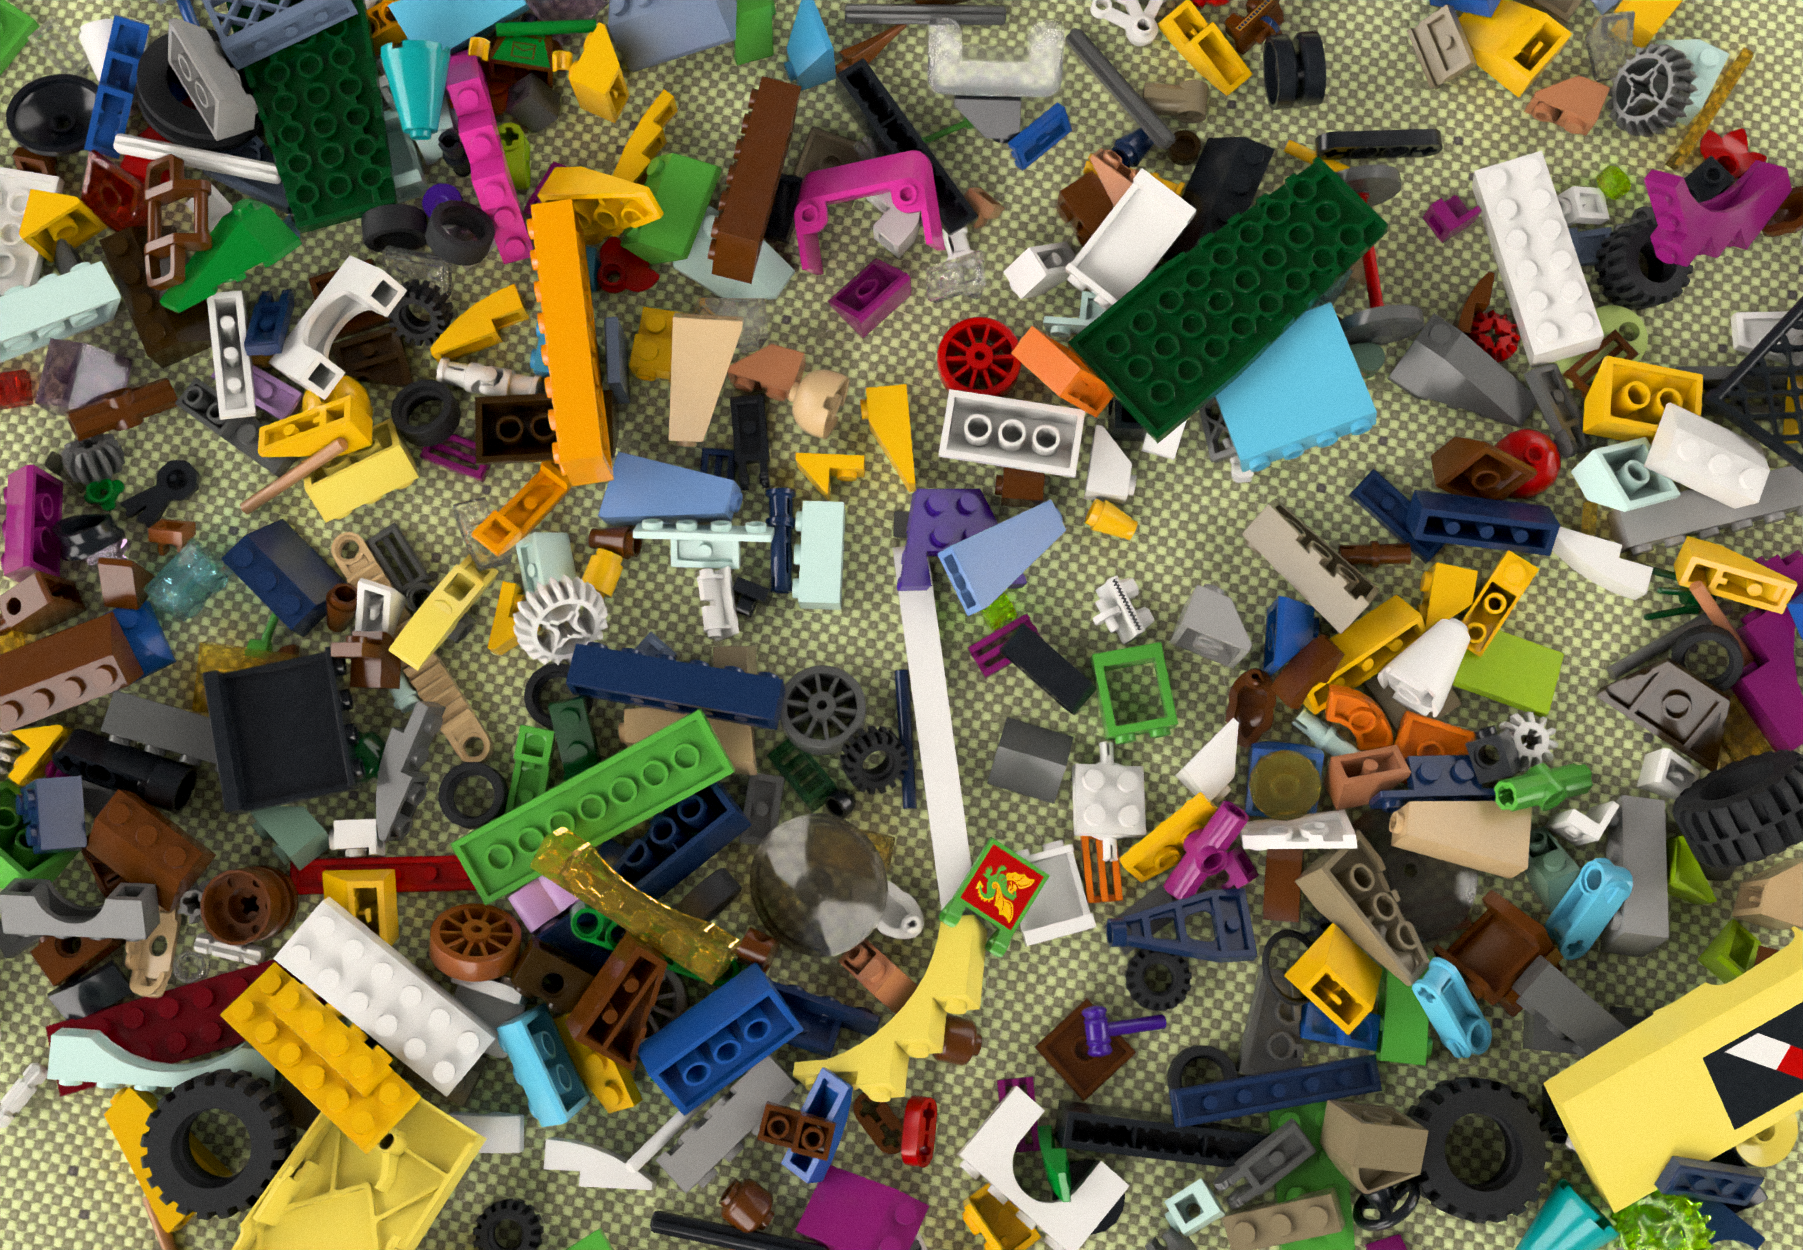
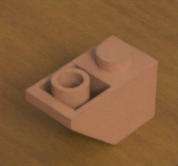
M1578 75L1536 91L1524 112L1531 114L1539 121L1551 122L1562 126L1572 134L1586 136L1598 120L1610 87Z
M770 344L730 365L727 373L730 382L734 383L733 386L739 390L752 392L753 389L766 392L765 395L771 399L785 401V398L788 399L793 384L795 382L800 383L806 366V360L803 352Z
M862 935L857 938L838 960L850 974L895 1014L901 1010L918 987L915 982Z

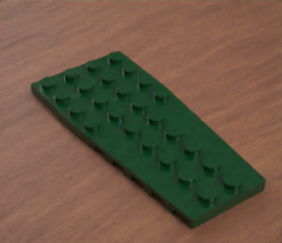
M280 0L267 1V3L279 5ZM291 0L288 7L298 4L304 0ZM352 0L358 14L243 68L249 88L253 92L258 115L266 131L265 136L268 145L272 149L276 161L275 166L278 175L281 177L288 205L291 207L296 222L294 223L295 227L300 233L362 218L365 212L378 206L398 204L372 30L365 0ZM226 2L229 11L232 3ZM242 5L237 17L248 19L253 8ZM263 10L257 22L274 15V12ZM232 25L233 34L243 30L244 27Z
M1320 157L1314 158L1313 164L1298 175L1293 173L1287 177L1285 184L1271 194L1265 193L1256 199V204L1241 215L1238 212L1227 220L1228 224L1216 233L1212 234L1210 232L1198 240V245L1186 254L1181 252L1151 273L1068 342L1069 348L1093 374L1106 384L1110 393L1157 444L1237 379L1387 233L1388 224Z

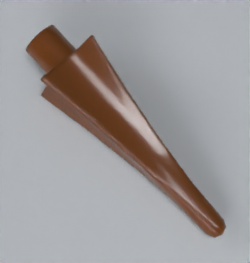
M896 24L872 38L839 51L842 61L835 65L836 73L838 74L862 58L870 64L882 49L906 28L907 24Z

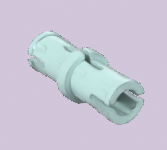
M1304 707L1302 712L1291 723L1316 743L1314 746L1317 749H1324L1333 757L1361 752L1336 732V727L1333 725L1329 727L1308 710L1307 707Z

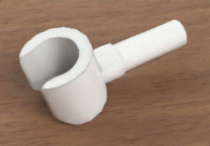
M1230 438L1222 440L1225 449L1232 447ZM1238 455L1231 457V476L1233 481L1237 483L1251 482L1254 472H1251V470L1242 472Z

